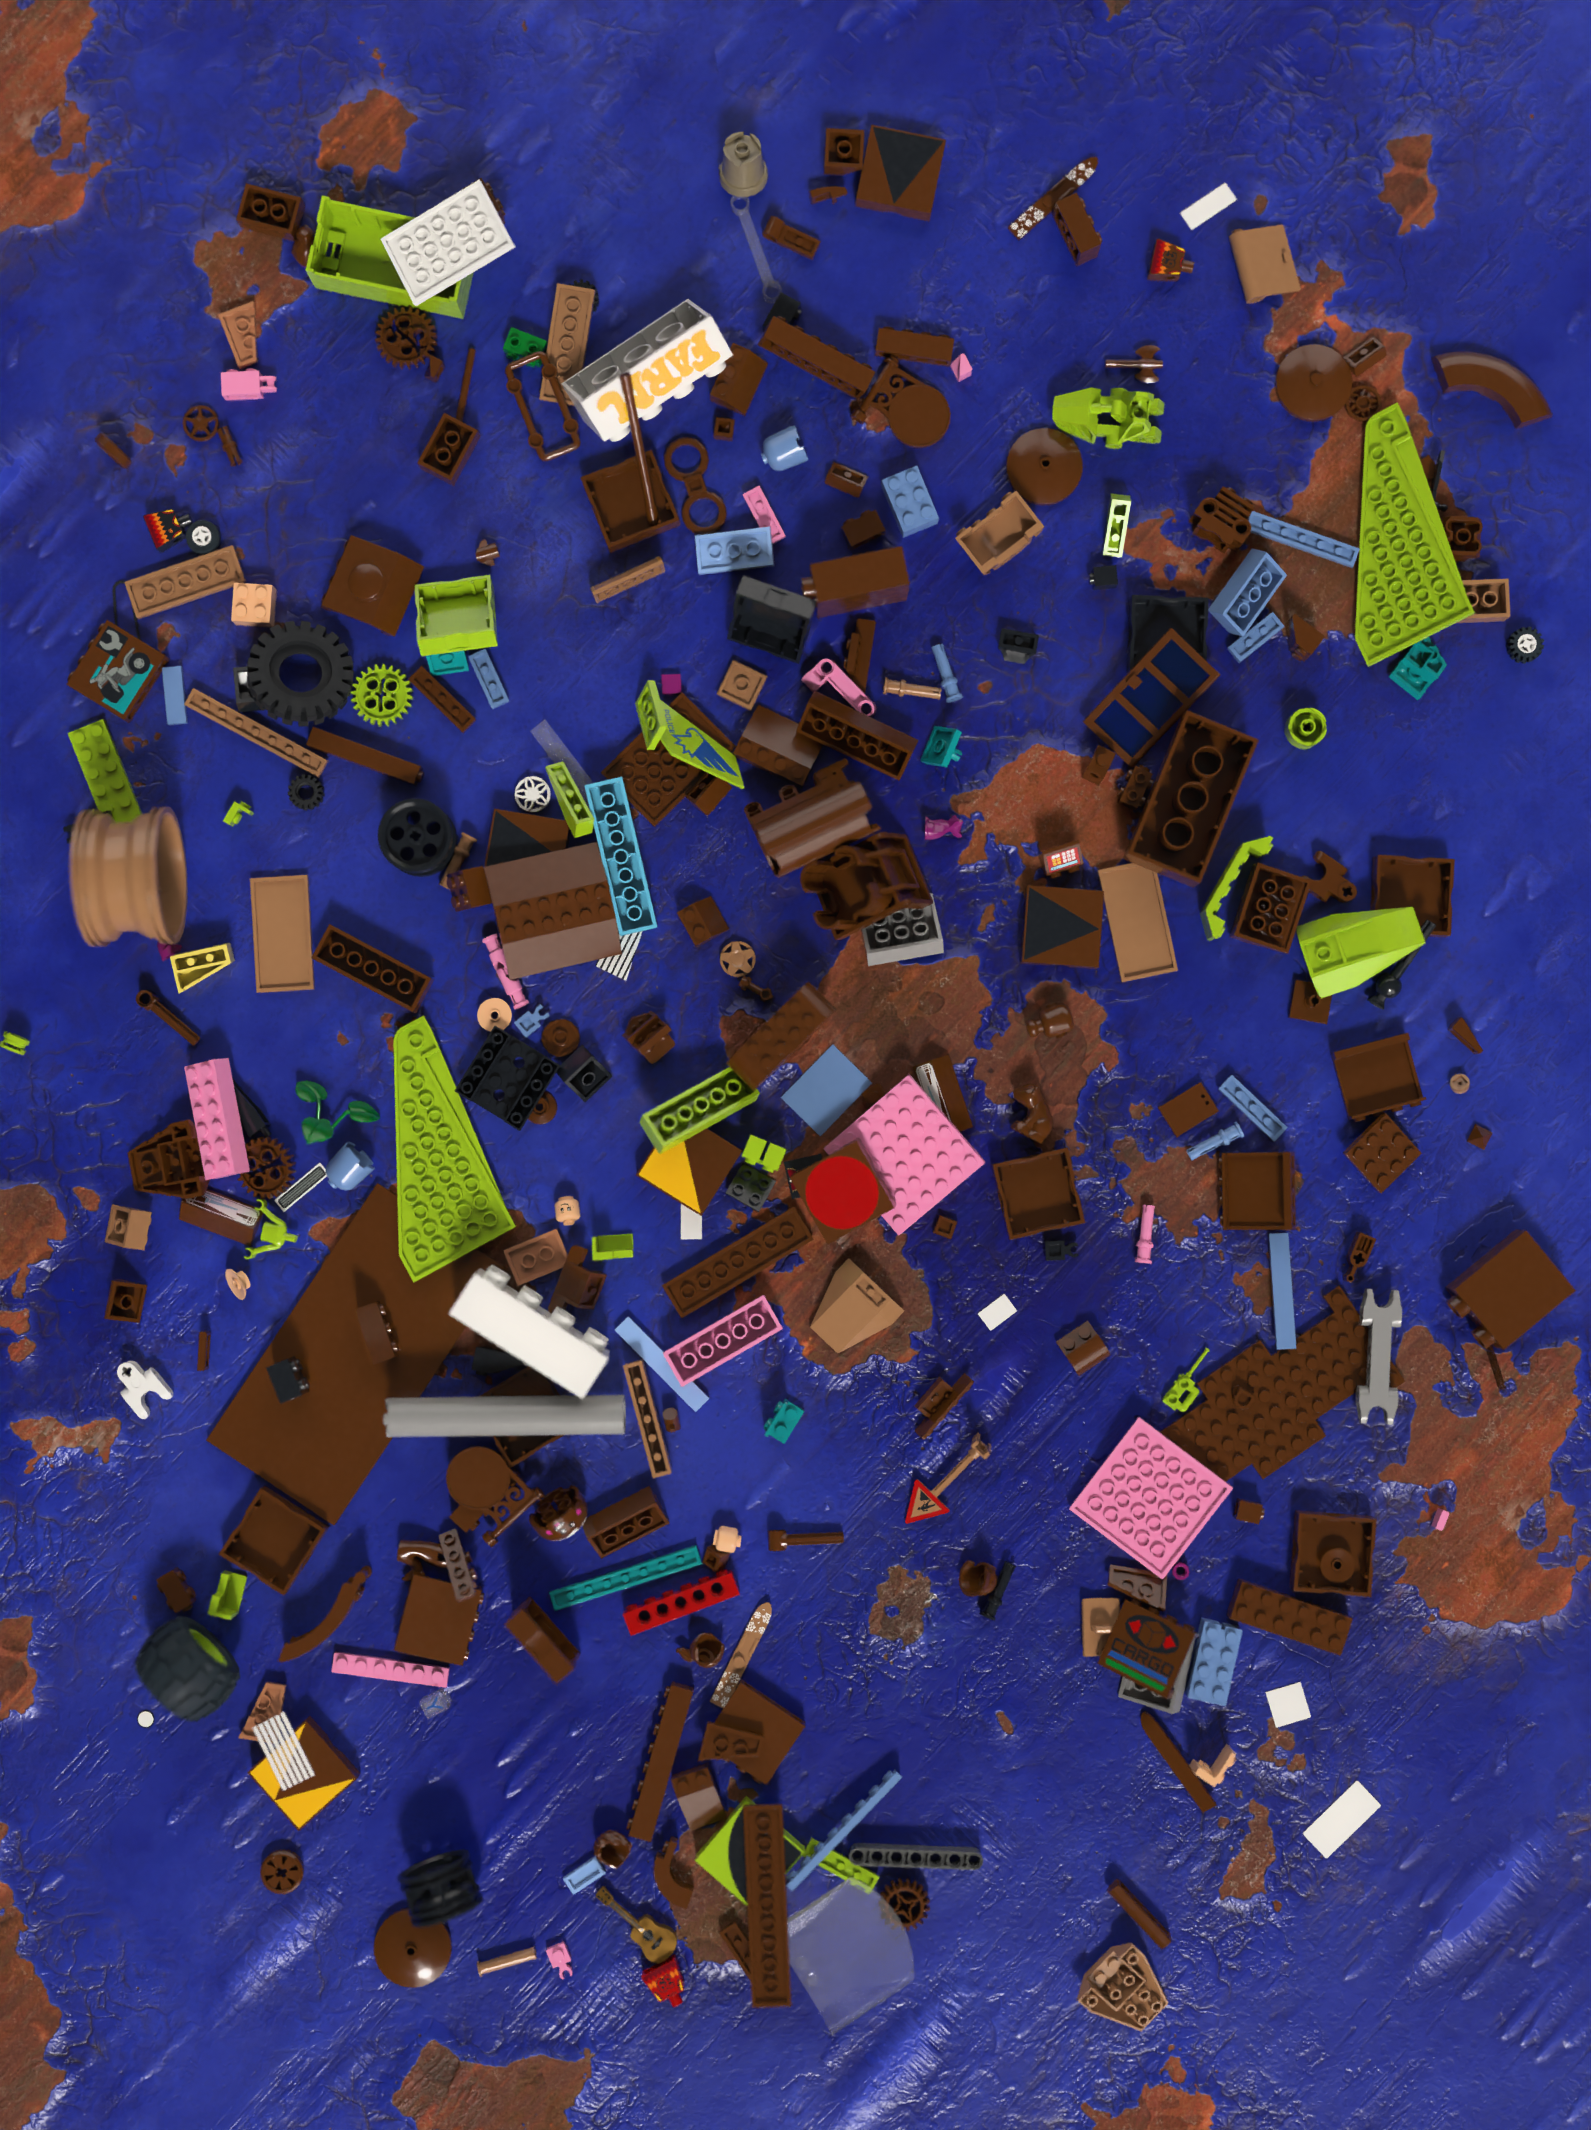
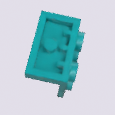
M787 1399L777 1403L774 1408L775 1415L773 1419L769 1417L763 1426L765 1436L768 1437L770 1435L785 1444L804 1413L803 1409Z

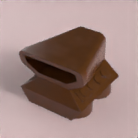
M1460 516L1443 518L1442 524L1455 562H1465L1471 558H1480L1482 547L1481 531L1483 528L1480 518Z

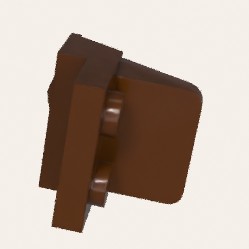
M651 1010L648 1013L631 1017L622 1035L631 1047L642 1054L651 1064L656 1063L675 1046L674 1040L668 1034L671 1028Z

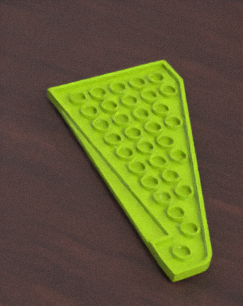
M1398 402L1374 414L1368 420L1365 428L1355 640L1368 667L1475 614L1464 588L1407 420Z
M424 1015L401 1027L396 1032L393 1040L399 1256L413 1283L516 1227L503 1201L461 1097L455 1092L456 1085L436 1037Z

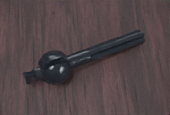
M1428 919L1421 926L1425 941L1436 926V924ZM1421 947L1398 960L1390 973H1383L1377 977L1375 981L1377 993L1367 999L1369 1002L1384 1010L1386 998H1394L1400 993L1402 983L1399 979Z

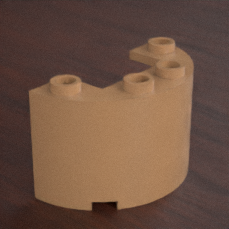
M1017 491L1005 494L1001 498L1003 501L1000 507L997 509L994 507L988 511L985 519L982 521L978 519L967 529L964 527L956 533L957 537L955 539L983 575L989 574L992 568L995 571L1031 543L1033 536L1037 537L1044 529V525Z

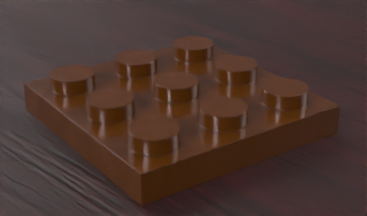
M1384 1112L1343 1152L1348 1160L1379 1193H1382L1422 1154Z

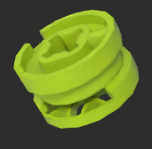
M4 1031L3 1041H0V1047L25 1055V1048L29 1046L30 1040Z

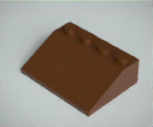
M758 705L741 735L733 755L746 763L803 789L823 744L796 732L798 723Z
M1261 863L1253 864L1229 937L1288 954L1312 881Z

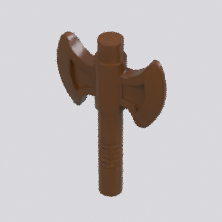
M1147 345L1135 351V354L1140 355L1142 359L1105 360V367L1141 369V372L1135 374V378L1145 383L1157 382L1159 378L1155 376L1152 369L1162 368L1163 360L1153 359L1154 354L1160 350L1159 347Z

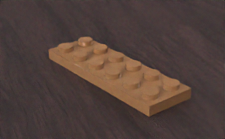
M557 283L546 355L549 358L550 364L557 368L558 374L556 379L566 404L574 406L561 383L584 368L596 291L594 289ZM543 377L539 400L558 403L549 380Z
M231 545L124 583L136 618L141 619L232 588L234 583H246L235 547Z

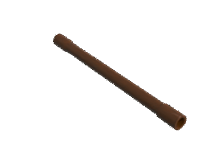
M622 373L619 375L629 418L646 505L647 520L649 525H654L658 523L659 517L650 481L631 373Z

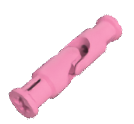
M496 933L484 938L482 942L486 944L490 953V960L506 994L510 996L514 1004V1010L529 1004V1001L526 1000L521 990L523 987L519 979L509 980L507 977L508 971L503 949Z

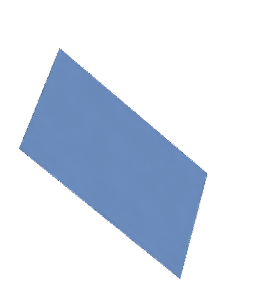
M832 1045L781 1098L821 1136L872 1082Z

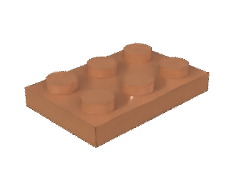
M558 1229L503 1250L517 1286L563 1268L568 1256Z

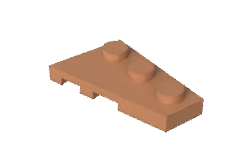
M254 301L218 314L239 369L258 363Z
M266 1682L238 1738L259 1741L253 1730V1727L257 1726L263 1741L266 1742L258 1726L262 1723L271 1743H274L264 1724L265 1721H268L278 1741L277 1734L269 1719H274L280 1731L275 1716L279 1715L280 1719L282 1718L280 1714L283 1711L287 1684Z

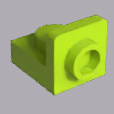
M234 801L223 822L233 827L240 822L242 811L253 816L254 812L250 811L251 806L242 801L238 804Z

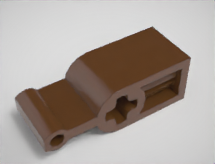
M1356 1232L1346 1256L1349 1268L1346 1274L1343 1275L1344 1281L1352 1283L1357 1267H1362L1367 1263L1376 1241L1375 1238L1361 1232ZM1358 1255L1360 1261L1353 1259V1256Z

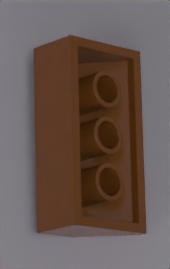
M648 1486L589 1516L582 1527L587 1540L602 1559L669 1524V1520L656 1495Z

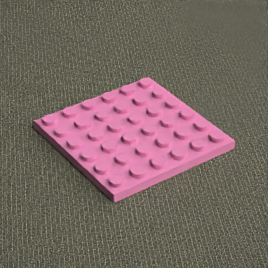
M910 1074L823 1148L828 1155H831L835 1150L860 1138L873 1161L877 1174L885 1182L897 1204L894 1209L881 1216L898 1235L902 1234L985 1163V1160Z
M1138 1417L1069 1509L1163 1580L1233 1487L1142 1418Z

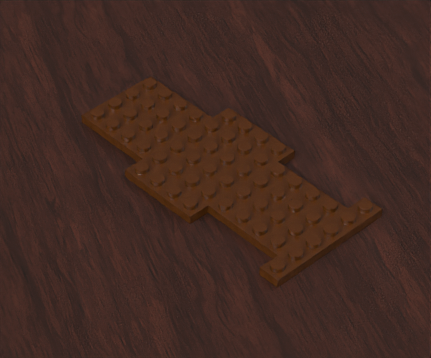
M1336 1286L1322 1296L1333 1313L1296 1337V1349H1280L1270 1355L1261 1340L1256 1341L1198 1381L1196 1384L1207 1399L1161 1430L1160 1433L1225 1482L1251 1464L1259 1476L1265 1479L1323 1439L1326 1435L1316 1422V1419L1354 1394L1358 1385H1366L1368 1326L1360 1325L1359 1313L1341 1287ZM1390 1360L1389 1387L1397 1388L1405 1380ZM1238 1387L1256 1396L1252 1406L1246 1410L1237 1408L1233 1403V1396Z

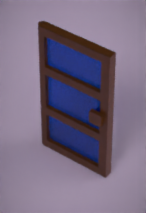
M1170 627L1082 722L1122 758L1129 767L1133 768L1216 681L1220 674Z

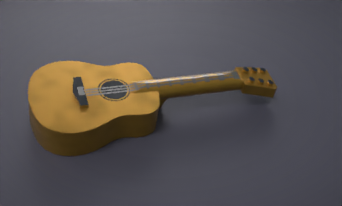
M605 1886L599 1889L596 1893V1898L606 1906L609 1905L633 1926L630 1935L631 1939L640 1945L649 1961L661 1963L671 1956L677 1944L676 1932L671 1927L658 1923L649 1914L636 1919L613 1899L614 1897Z

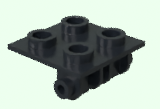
M742 1163L725 1194L759 1212L776 1181Z

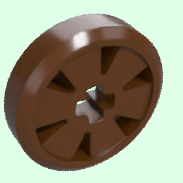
M99 433L94 438L95 442L123 469H127L132 464L131 459L104 433Z
M279 1849L273 1851L262 1863L260 1870L261 1880L264 1886L273 1893L286 1894L292 1892L303 1879V1862L291 1850ZM279 1867L281 1869L285 1868L287 1870L285 1872L286 1876H284V1874H278L280 1870Z

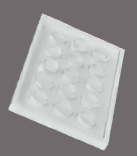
M480 179L381 238L415 306L515 248Z

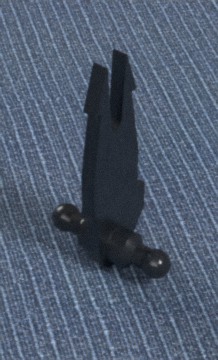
M1444 450L1439 451L1430 487L1434 501L1444 460ZM1435 501L1437 510L1447 511L1448 506L1446 504H1439Z

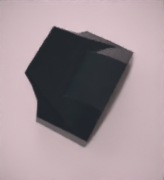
M1001 628L998 649L1001 650L1004 661L1025 664L1031 656L1036 654L1039 635Z

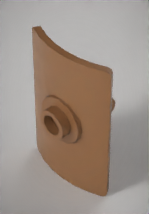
M1119 1598L1082 1599L1084 1657L1101 1656L1120 1613Z

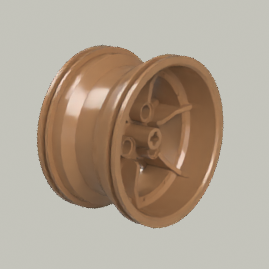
M154 807L150 813L141 814L134 818L132 822H116L111 815L103 814L97 809L83 810L78 815L71 843V885L78 925L84 940L89 946H108L111 941H117L123 932L136 931L150 939H157L161 944H176L180 941L187 914V866L180 826L174 811L170 807Z

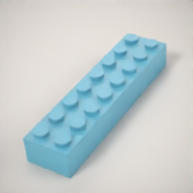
M623 777L584 785L590 812L594 817V829L608 881L619 935L623 936L658 928Z

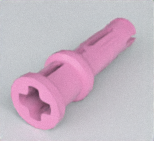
M1142 1205L1140 1240L1136 1243L1138 1251L1134 1262L1152 1264L1150 1257L1151 1248L1154 1245L1151 1242L1155 1206Z

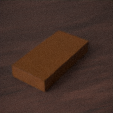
M210 1331L199 1332L197 1371L209 1369Z

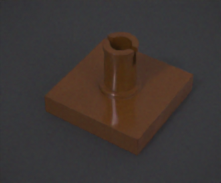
M1294 980L1288 1018L1327 1024L1332 995L1321 999L1312 982Z

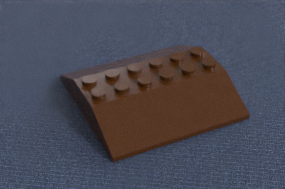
M597 842L484 867L509 980L622 954L608 881Z

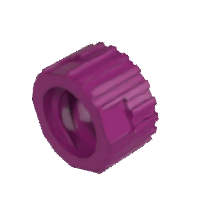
M1181 1561L1175 1563L1171 1569L1172 1575L1179 1580L1186 1579L1190 1573L1189 1567ZM1178 1567L1185 1569L1182 1575L1176 1573Z

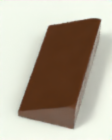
M1373 336L1346 355L1344 359L1352 373L1358 377L1387 355L1386 348Z
M833 462L827 473L825 484L859 498L868 476Z

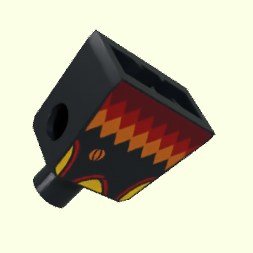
M174 509L143 515L154 545L160 553L186 539L184 528L193 523L189 514L179 517Z

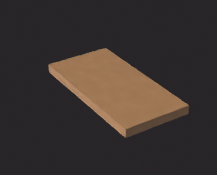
M1134 863L1098 870L1101 891H1104V905L1121 983L1178 971L1158 874Z
M309 875L250 878L256 993L315 990L314 961L311 958L313 955Z

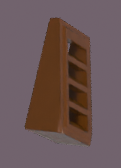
M1458 1017L1448 1027V1030L1473 1054H1480L1483 1051L1462 1017Z

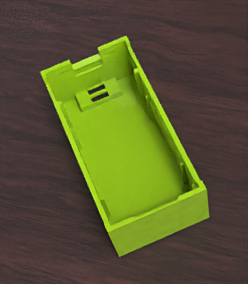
M327 196L321 197L316 220L318 225L306 265V272L315 288L464 319L473 273L415 306L381 241V238L413 220L415 217L334 201ZM329 242L333 243L331 256L326 257ZM340 244L339 258L336 259L334 258L336 245Z

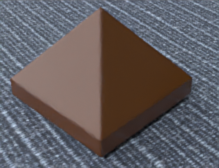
M1475 1124L1467 1142L1484 1150L1492 1132Z

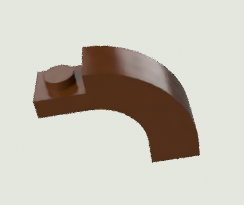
M671 1836L669 1842L665 1841L663 1853L657 1852L654 1877L662 1895L672 1904L687 1910L694 1886L679 1880L672 1872L671 1860L678 1843V1838Z

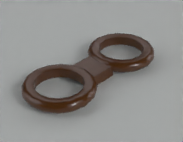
M682 437L671 442L667 447L664 455V465L669 475L676 480L683 481L689 497L684 502L681 512L682 520L686 527L694 534H713L719 531L725 523L727 516L726 505L722 498L706 489L702 475L707 470L709 456L705 446L697 439ZM685 445L696 448L701 455L700 466L694 472L687 474L677 471L672 465L671 460L674 451ZM700 499L713 501L719 509L717 521L709 527L697 526L690 519V508L694 502Z

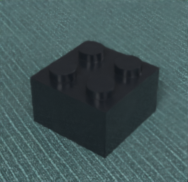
M295 1356L266 1367L280 1404L309 1392V1381L306 1377H303L301 1372L303 1369L302 1364Z

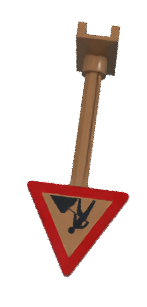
M977 1433L972 1438V1448L968 1451V1454L933 1490H929L919 1479H915L905 1523L908 1524L949 1513L950 1509L937 1496L974 1459H977L980 1455L986 1459L991 1454L992 1445L990 1443L985 1445L980 1441L981 1435Z

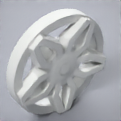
M526 777L517 784L515 789L517 804L527 812L543 810L551 798L548 784L539 777ZM533 780L540 781L541 783L535 787ZM528 781L531 782L532 787H528ZM523 783H525V788H526V790H525V789L519 790V788L521 787V785H522ZM544 786V788L541 791H539L538 788ZM546 789H547V799H545L544 796L541 795L542 793L545 792ZM525 792V795L521 796L518 793ZM519 798L526 799L524 806L520 803ZM542 798L545 803L539 802L538 800ZM529 801L531 805L527 808V802ZM534 802L541 805L539 808L532 809Z

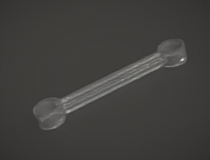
M733 195L731 198V209L733 213L739 216L764 285L763 297L768 303H775L782 289L780 284L773 279L751 219L749 198ZM744 199L747 205L744 209H736L733 206L734 201ZM768 287H776L779 290V294L774 298L768 297L765 294Z

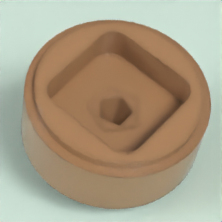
M1455 1074L1450 1080L1451 1090L1457 1094L1467 1092L1470 1087L1469 1078L1464 1074Z

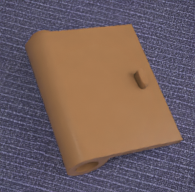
M1283 224L1249 230L1239 228L1231 232L1229 240L1246 303L1258 302L1266 296L1301 290Z

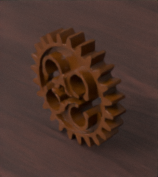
M402 307L401 312L394 308L395 314L393 315L387 312L389 318L382 317L384 324L377 325L381 331H375V334L379 337L375 339V342L380 344L377 346V349L382 351L381 357H386L387 363L392 361L394 368L399 364L401 370H403L405 365L411 370L412 364L418 368V362L425 365L424 358L430 359L429 352L435 353L432 346L437 345V342L433 340L438 336L434 333L436 328L434 325H431L432 320H426V313L420 316L419 309L413 313L412 307H409L408 311H405L404 307ZM393 320H395V324L405 337H409L415 345H417L415 337L418 334H424L423 339L418 340L421 348H423L420 349V356H418L413 345L407 339L403 340L401 334L397 331L395 332L397 340L394 343L389 342V339L394 336L392 329H389L393 326ZM403 322H409L407 328H401ZM411 348L412 352L410 354H403L405 349Z
M262 1136L258 1139L250 1140L251 1143H245L250 1171L271 1164L280 1157L283 1164L270 1167L255 1174L252 1178H250L248 1172L241 1173V1177L237 1180H243L244 1183L241 1187L248 1186L247 1193L254 1191V1197L260 1195L261 1199L266 1198V1196L268 1199H271L274 1196H280L281 1193L287 1191L286 1188L292 1186L289 1181L295 1180V1177L291 1174L297 1172V1170L292 1168L296 1162H291L290 1160L294 1155H288L287 1153L290 1148L283 1149L284 1142L278 1144L277 1138L271 1141L270 1136L265 1139ZM268 1151L272 1154V1160L268 1157ZM252 1159L255 1160L256 1166L252 1165ZM276 1169L279 1170V1172H280V1177H278V1176L276 1175V1173H275V1170H276ZM259 1176L263 1178L264 1184L259 1181Z

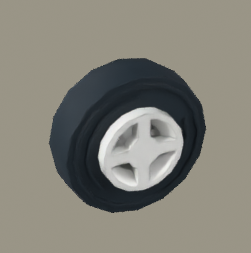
M196 521L187 529L186 542L189 548L197 554L205 555L214 552L220 545V532L210 521Z

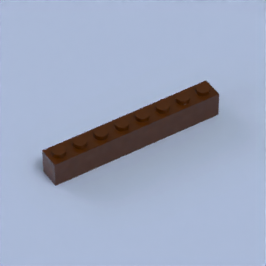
M673 1681L670 1687H666L664 1697L667 1698L665 1705L661 1704L658 1715L662 1717L660 1724L656 1723L653 1735H656L655 1743H650L648 1754H651L650 1761H645L643 1773H646L645 1779L639 1782L637 1791L641 1793L639 1799L635 1798L632 1810L635 1811L634 1818H629L626 1828L630 1830L629 1836L648 1842L652 1840L694 1687Z

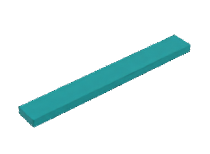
M697 1545L550 1591L549 1594L554 1610L557 1611L701 1565L702 1561Z

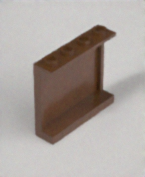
M1409 1033L1330 1053L1348 1119H1354L1355 1122L1365 1120L1366 1115L1373 1114V1117H1377L1385 1110L1391 1109L1392 1112L1403 1110L1402 1106L1410 1104V1107L1422 1105L1421 1101L1427 1100L1422 1095L1408 1044V1040H1410Z
M1295 1152L1222 1153V1157H1219V1167L1222 1168L1219 1185L1222 1188L1220 1206L1223 1207V1214L1220 1216V1225L1223 1226V1230H1296Z
M413 1571L394 1644V1651L462 1666L463 1661L468 1660L470 1649H467L468 1642H472L474 1637L473 1623H477L479 1618L477 1607L478 1604H482L484 1598L481 1586L474 1588L475 1596L458 1602L452 1582L423 1576L420 1572Z
M742 1679L714 1721L717 1724L764 1735L760 1756L723 1758V1760L727 1762L732 1761L736 1764L735 1767L743 1773L747 1771L752 1775L754 1781L759 1784L763 1782L766 1785L805 1728L803 1720Z

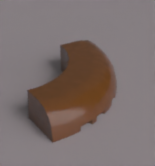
M1450 352L1431 357L1443 394L1468 390L1479 392V394L1493 401L1495 400L1503 406V410L1510 417L1515 429L1553 416L1547 400L1536 384L1518 368L1502 359L1477 352Z

